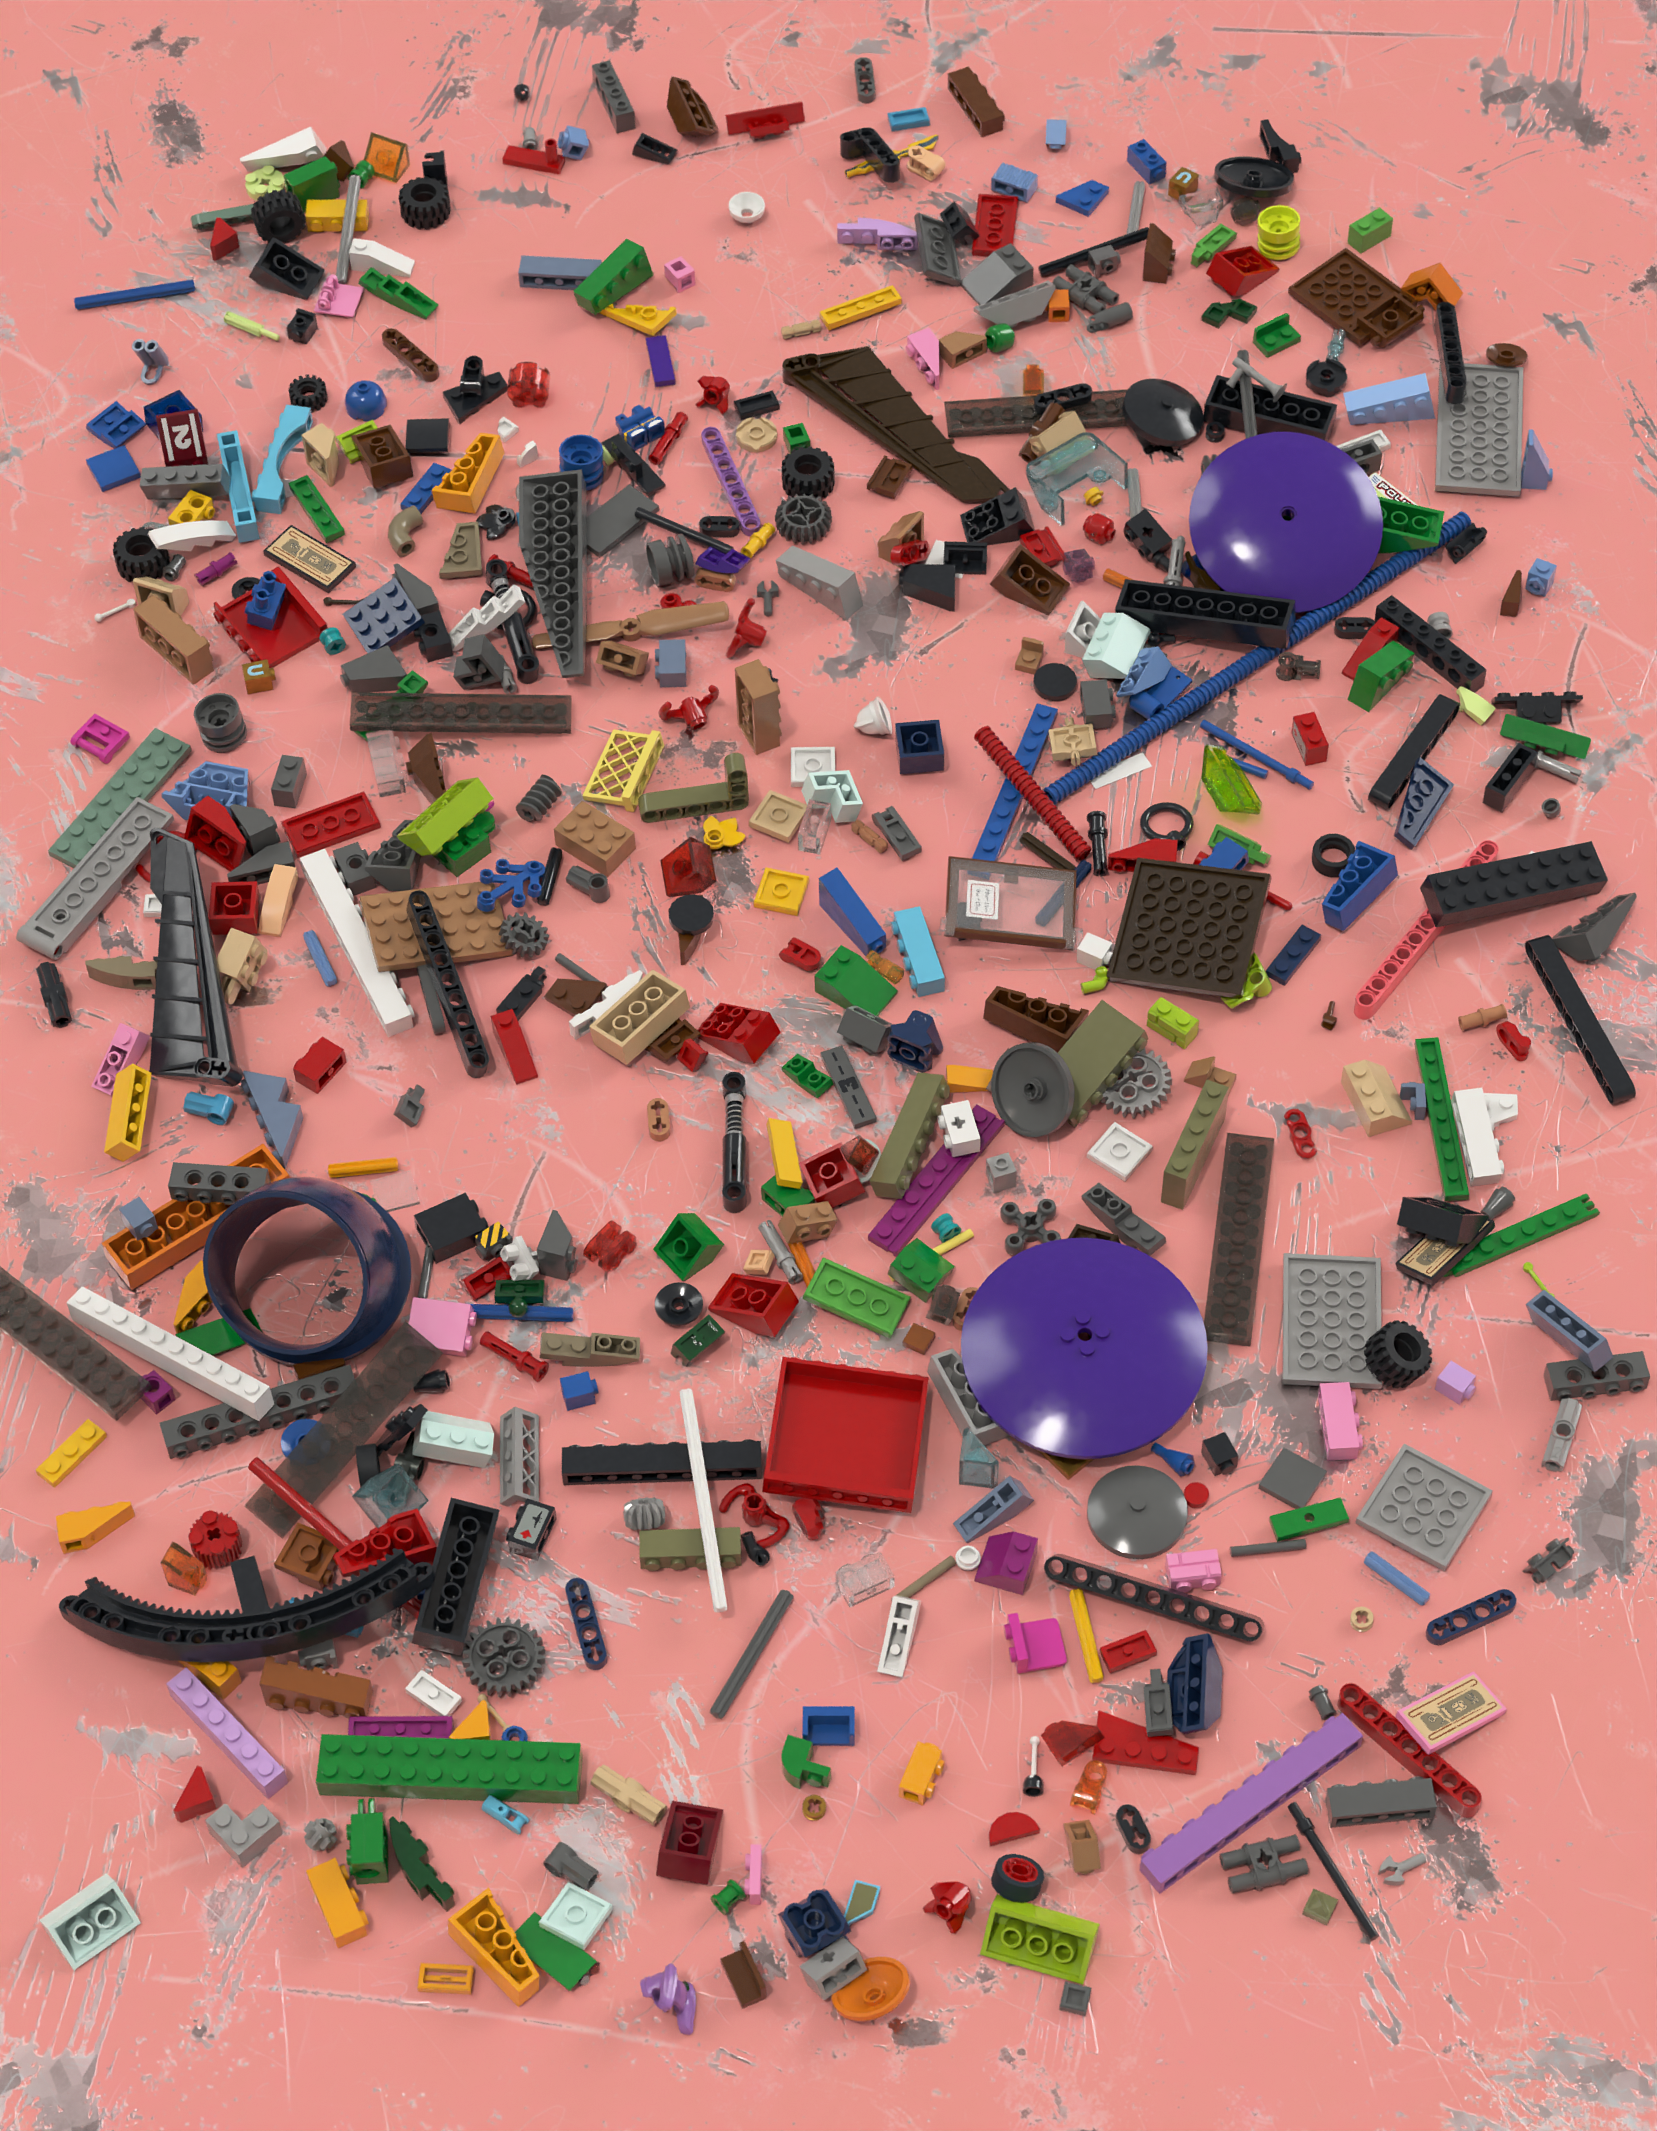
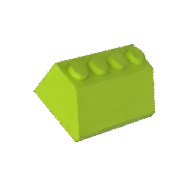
M478 777L457 781L396 837L420 855L434 856L443 849L442 845L446 841L449 842L458 836V830L470 825L477 813L484 812L489 807L488 803L494 798Z
M997 1894L990 1908L980 1955L1083 1985L1100 1924L1026 1902H1013Z

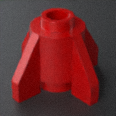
M700 377L697 382L704 389L703 397L695 405L700 407L706 402L717 404L716 407L721 414L725 413L728 410V393L730 391L728 381L723 377Z
M958 1881L936 1882L930 1888L935 1899L928 1902L923 1907L925 1913L936 1912L940 1918L947 1920L946 1924L950 1932L955 1934L961 1928L966 1910L972 1901L970 1889L967 1885Z

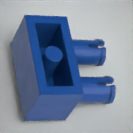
M271 571L264 572L259 584H254L251 593L253 597L252 602H247L244 613L247 614V623L272 631L285 598L286 584L276 582V575Z

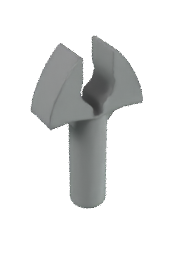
M1419 1853L1400 1863L1394 1862L1391 1856H1388L1382 1863L1378 1875L1388 1870L1395 1871L1393 1876L1384 1879L1383 1884L1392 1886L1403 1885V1873L1426 1863V1856L1423 1853Z

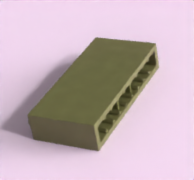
M1103 1000L1099 1002L1058 1052L1067 1064L1074 1083L1073 1108L1066 1121L1074 1128L1078 1123L1085 1121L1088 1111L1093 1105H1097L1102 1100L1108 1087L1111 1088L1116 1083L1118 1075L1123 1069L1126 1070L1131 1065L1135 1054L1138 1051L1141 1052L1146 1047L1147 1040L1149 1039L1144 1029Z
M1206 1080L1164 1170L1162 1203L1181 1210L1184 1209L1225 1120L1229 1087Z

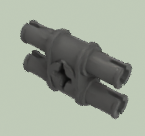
M1073 264L1066 269L1065 275L1074 280V283L1071 284L1060 276L1055 277L1052 282L1057 290L1068 289L1069 300L1078 304L1081 309H1088L1094 314L1106 310V305L1097 301V298L1104 299L1112 306L1119 300V294L1108 288L1104 281L1093 277L1090 272L1079 270Z
M1297 1835L1276 1840L1268 1837L1264 1841L1248 1845L1244 1843L1241 1849L1221 1853L1219 1857L1223 1870L1244 1864L1249 1866L1250 1869L1248 1873L1228 1877L1231 1893L1252 1888L1260 1891L1267 1886L1279 1883L1283 1885L1287 1882V1879L1307 1875L1309 1870L1305 1858L1283 1864L1278 1859L1279 1855L1300 1851Z

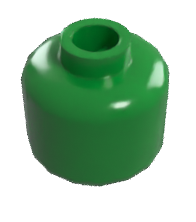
M1005 323L989 327L984 335L987 338V348L992 352L998 353L1008 350L1014 344V331Z

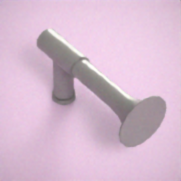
M1236 357L1232 362V365L1237 369L1229 381L1226 382L1232 388L1235 387L1237 381L1245 373L1272 393L1274 397L1273 402H1276L1286 390L1287 384L1277 385L1271 382L1239 357Z

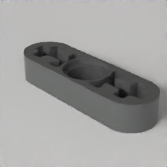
M860 57L854 62L857 96L861 103L868 104L875 100L872 61L869 58ZM861 79H869L868 82H862V81H860V80H861Z

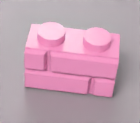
M1217 1549L1166 1555L1165 1568L1169 1588L1186 1593L1192 1588L1202 1587L1203 1590H1211L1220 1585L1221 1569Z

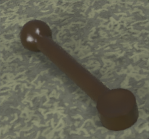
M326 597L323 601L325 606H330L332 604L356 605L361 600H332L330 597Z

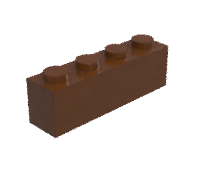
M969 66L948 73V90L980 136L985 137L1002 131L1003 121H1005L1004 113L998 109L994 98H991L987 93L986 87L979 82L977 74L973 73Z

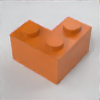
M1441 262L1412 272L1400 288L1414 297L1417 302L1427 299L1435 310L1441 302H1449L1455 306L1463 295V292Z

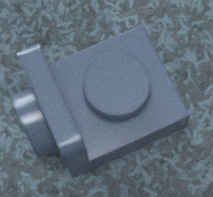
M1402 1083L1400 1088L1401 1100H1410V1111H1414L1415 1120H1424L1426 1111L1425 1083Z

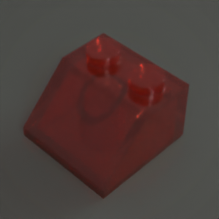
M689 837L660 860L666 896L668 897L702 893L716 882L710 845L692 837Z

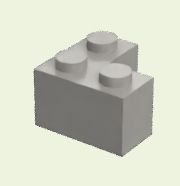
M225 1803L205 1820L209 1833L242 1868L283 1834L279 1820L263 1804L245 1819L241 1820Z

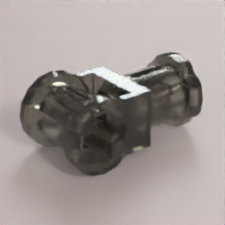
M1284 652L1279 655V666L1276 669V676L1280 680H1301V676H1311L1319 679L1321 660L1305 661L1303 656L1295 655L1291 652Z

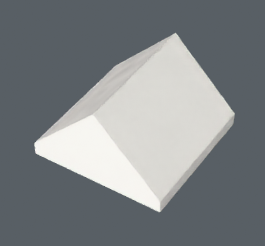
M1084 601L1079 603L1065 633L1064 653L1083 658L1101 620Z

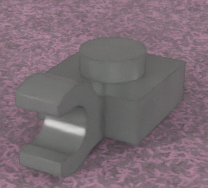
M418 1084L415 1086V1089L410 1087L406 1094L401 1096L393 1115L410 1127L417 1125L424 1108L419 1101L425 1089Z

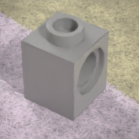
M1009 1152L986 1159V1176L993 1193L1016 1187L1017 1171Z

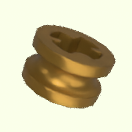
M810 1795L803 1801V1815L808 1820L817 1821L825 1815L826 1803L821 1796ZM814 1803L815 1806L818 1803L819 1812L815 1813L813 1810L811 1813L809 1811V1804Z

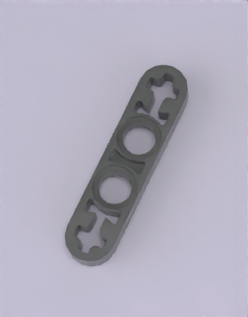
M427 965L417 966L416 969L434 1034L446 1032L436 989Z

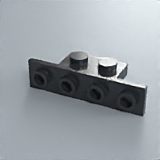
M619 433L601 442L613 459L648 496L666 487L659 476Z
M1575 691L1563 692V695H1555V692H1542L1541 696H1533L1532 692L1519 693V696H1511V693H1498L1497 697L1491 700V704H1516L1517 717L1537 723H1561V703L1580 702L1583 700V695H1577Z

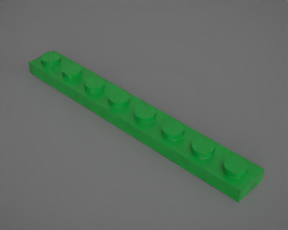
M1439 1037L1415 1039L1414 1045L1421 1081L1425 1083L1426 1108L1444 1201L1468 1200L1469 1191Z

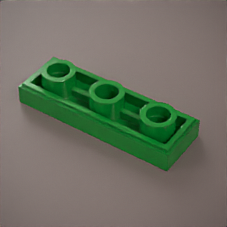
M1339 1497L1269 1516V1522L1278 1542L1349 1523V1517L1342 1499Z

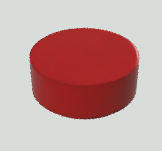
M1199 1482L1188 1484L1184 1489L1187 1505L1191 1508L1205 1506L1209 1498L1208 1488Z

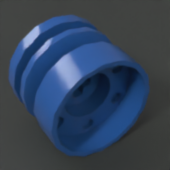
M582 434L568 437L560 444L559 472L582 469L586 491L596 488L604 477L602 444L596 438Z

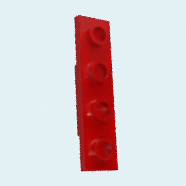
M802 101L725 115L728 135L748 132L754 138H763L765 134L771 133L773 135H780L784 131L790 130L789 124L805 122Z

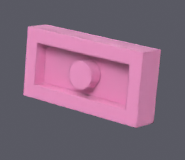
M751 1844V1854L745 1855V1870H750V1879H745L744 1893L749 1895L750 1905H761L762 1845Z

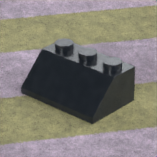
M1403 1197L1397 1225L1406 1227V1232L1413 1234L1422 1232L1425 1233V1238L1437 1241L1441 1238L1446 1240L1445 1244L1459 1247L1460 1244H1467L1473 1240L1487 1222L1489 1215L1432 1197Z

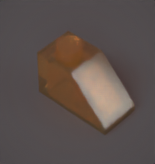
M172 1542L161 1561L168 1586L195 1596L199 1588L202 1589L207 1581L204 1565L179 1544Z

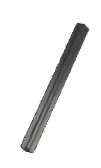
M1239 350L1237 357L1250 365L1248 351ZM1243 373L1239 381L1245 437L1247 439L1257 435L1251 377Z
M782 1589L777 1595L711 1707L710 1713L715 1718H724L793 1600V1595L788 1590Z

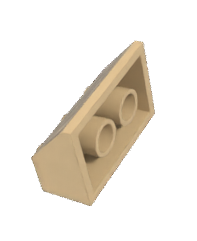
M1368 1060L1343 1066L1341 1083L1368 1137L1412 1124V1120L1385 1066Z

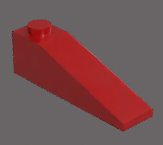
M416 1508L393 1515L381 1527L373 1528L361 1540H355L335 1553L333 1559L342 1577H351L352 1574L360 1576V1570L368 1572L369 1565L376 1567L378 1559L385 1561V1554L394 1555L392 1551L394 1548L402 1549L405 1552L406 1558L414 1563V1565L420 1562H427L433 1565L437 1546L419 1510Z

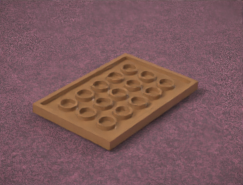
M474 882L360 896L359 903L378 972L417 968V966L426 965L406 910L409 896L416 890L424 891L429 896L453 963L513 956V949H505L506 943L500 942L502 936L499 935L504 916L499 899L495 900V908L492 911L484 912L477 908L478 895L483 891H493L495 889L494 883ZM414 903L415 906H422L419 903ZM421 923L424 926H429L427 923ZM429 942V943H428V944H430V945H432V946H436V945H437V944H435V943H433V942ZM436 962L437 965L443 964L442 962Z

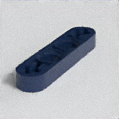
M573 1578L567 1582L565 1591L583 1659L589 1669L600 1670L607 1663V1654L589 1588L585 1580ZM574 1587L579 1588L582 1600L577 1601ZM580 1608L590 1610V1614L585 1618L578 1617L576 1612ZM586 1630H594L596 1632L595 1638L591 1640L584 1639L582 1634ZM595 1647L596 1653L599 1656L598 1661H594L592 1658L591 1648Z
M1501 1589L1429 1622L1426 1629V1638L1433 1645H1443L1505 1617L1515 1609L1516 1596L1510 1590ZM1502 1598L1504 1601L1509 1600L1508 1606L1504 1603L1499 1604L1500 1599ZM1484 1607L1489 1611V1615L1487 1617H1480L1476 1614L1475 1609ZM1462 1617L1466 1620L1467 1625L1465 1627H1457L1453 1623V1619ZM1434 1628L1437 1631L1443 1630L1442 1636H1439L1438 1633L1433 1634Z

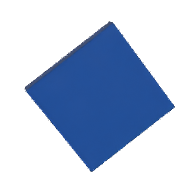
M125 445L86 459L87 466L102 492L141 478V474Z

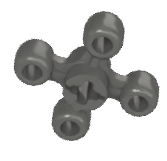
M1041 1200L1036 1213L1026 1212L1022 1214L1018 1206L1013 1202H1006L1002 1205L1000 1211L1001 1219L1007 1224L1014 1223L1018 1226L1017 1233L1010 1234L1005 1239V1250L1008 1254L1016 1255L1022 1252L1025 1241L1035 1242L1039 1240L1041 1243L1061 1239L1058 1232L1054 1230L1047 1231L1043 1227L1045 1220H1051L1056 1215V1204L1053 1200Z

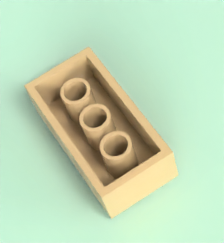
M652 969L589 1026L594 1045L628 1065L690 1008L686 989Z

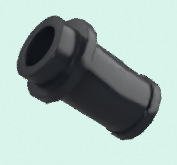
M1158 552L1154 556L1152 563H1154L1156 568L1160 567L1168 573L1170 559L1166 557V553Z

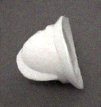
M877 696L874 701L869 702L867 706L860 710L854 724L855 729H860L865 734L870 735L892 734L890 713L880 697Z

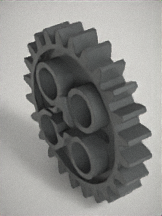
M498 1617L495 1625H492L488 1620L487 1628L485 1629L477 1626L479 1634L471 1632L470 1637L472 1641H465V1647L468 1650L462 1651L463 1658H465L462 1660L463 1667L466 1668V1677H471V1684L478 1683V1691L487 1688L489 1696L494 1690L497 1691L498 1698L501 1697L503 1691H506L507 1695L511 1697L512 1690L514 1689L521 1694V1686L523 1685L530 1689L529 1680L537 1682L538 1677L536 1673H543V1667L540 1664L546 1663L545 1656H543L546 1654L545 1647L542 1646V1638H537V1630L530 1631L529 1623L521 1627L520 1619L511 1624L510 1617H507L505 1623H501ZM509 1639L516 1640L513 1644L505 1643ZM486 1649H491V1650H493V1651H492L491 1653H489V1654H483V1653H482V1652H483L484 1650H486ZM519 1660L526 1661L523 1665L515 1664ZM496 1670L503 1671L499 1675H492V1672Z

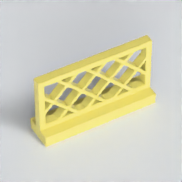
M613 729L582 795L583 799L625 806L626 811L635 812L638 798L643 794L665 746L660 731L652 730L649 735ZM617 738H623L627 740L626 742L621 743L617 746L615 745V741ZM640 741L646 742L645 745L637 749L634 744ZM631 746L633 751L622 756L620 751ZM615 753L618 754L619 758L611 762L607 761L609 756ZM635 756L638 757L637 762L631 765L627 764V760ZM621 763L625 765V768L616 772L612 769ZM610 770V775L600 779V773ZM630 773L629 779L622 782L619 780V777ZM615 779L618 784L607 789L604 784ZM600 786L604 790L598 794H592V791ZM622 789L623 793L620 798L611 796L612 793Z

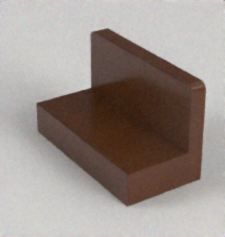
M745 1941L739 1943V1951L720 1958L722 1967L742 2009L767 1998L766 1986Z

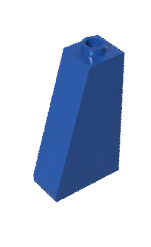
M836 867L819 878L820 907L867 958L881 953L886 948V933L841 871Z

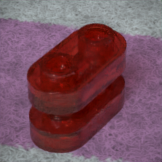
M611 1220L588 1242L583 1255L592 1262L600 1258L598 1266L606 1272L615 1270L626 1254H631L637 1246L636 1236L628 1230L620 1234L621 1225Z

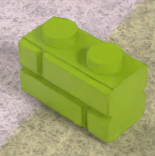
M1162 997L1148 1011L1147 1026L1170 1041L1176 1042L1183 1049H1186L1198 1034L1199 1020Z

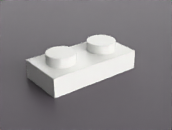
M420 1670L405 1688L408 1695L439 1716H450L462 1702L461 1696L423 1670Z

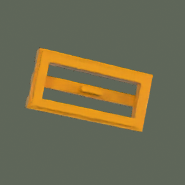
M420 1963L418 1992L471 1995L474 1966ZM425 1972L461 1973L467 1974V1977H458L450 1975H425ZM424 1982L456 1983V1984H466V1985L433 1984V1983H424Z

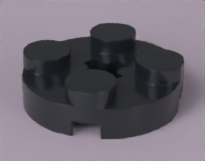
M1326 359V362H1319L1320 360L1312 362L1306 371V386L1323 394L1325 397H1333L1335 393L1344 389L1347 384L1346 368L1342 363L1333 359Z

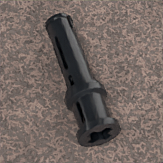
M1092 811L1087 814V822L1090 828L1088 837L1092 840L1093 874L1095 876L1099 875V870L1100 876L1108 874L1105 839L1108 836V830L1105 828L1107 816L1103 811Z

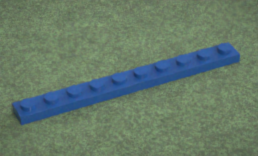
M1036 704L1015 754L1016 760L1020 762L1024 770H1027L1028 775H1033L1049 736V729H1052L1057 717V708ZM1007 776L972 859L997 861L1023 799V796L1019 793L1020 791L1016 790L1011 781L1007 779ZM967 871L968 876L989 881L991 874Z

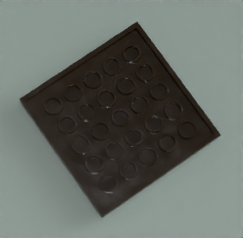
M1137 858L1107 973L1108 981L1243 998L1272 879L1271 874Z

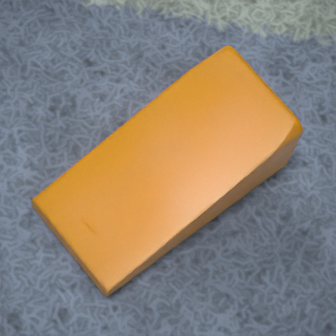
M946 1065L947 1085L950 1087V1093L988 1091L986 1088L992 1078V1069Z

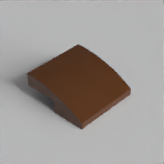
M678 1018L648 1045L645 1050L656 1058L667 1062L680 1052L684 1040L691 1038L694 1041L701 1034L686 1019L681 1021Z

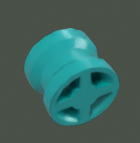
M328 628L320 634V641L325 645L324 647L328 654L336 655L344 650L346 642L341 637V633L337 628Z
M949 1213L939 1216L931 1225V1229L939 1234V1239L942 1243L961 1233V1227L953 1222V1217Z

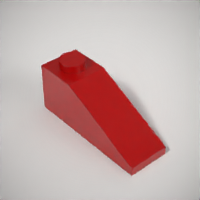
M1381 617L1367 632L1341 674L1354 681L1358 667L1362 662L1390 642H1397L1399 627Z
M513 1009L492 1015L493 1033L516 1085L538 1078L523 1032Z

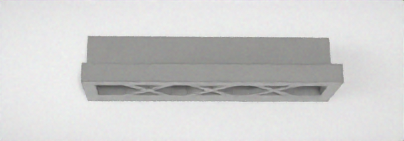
M517 1407L500 1416V1504L507 1507L518 1500L526 1502L527 1498L539 1502V1415ZM523 1419L530 1421V1431L523 1424ZM524 1438L530 1445V1453L523 1446ZM524 1460L526 1461V1463H527L528 1466L530 1467V1474H529V1475H528V1473L525 1471V1469L523 1468V1461H524ZM524 1482L530 1489V1495L523 1493Z

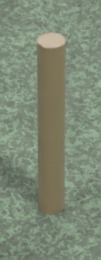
M949 1556L897 1595L910 1598L956 1564L955 1559Z

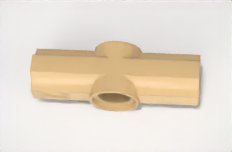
M604 1764L594 1772L590 1781L591 1785L612 1798L613 1803L618 1808L627 1813L632 1811L653 1826L662 1820L667 1810V1805L648 1794L639 1782L630 1777L627 1779Z

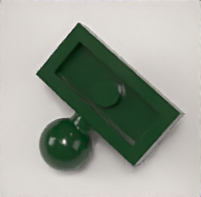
M496 1280L495 1303L509 1304V1313L517 1318L522 1317L527 1313V1303L544 1302L545 1280Z

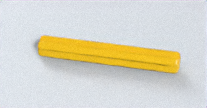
M1081 1589L1071 1590L1069 1598L1089 1681L1093 1684L1103 1681V1672L1084 1594Z

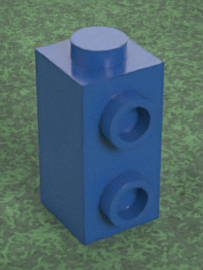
M1145 139L1128 146L1127 162L1149 185L1166 177L1167 162Z

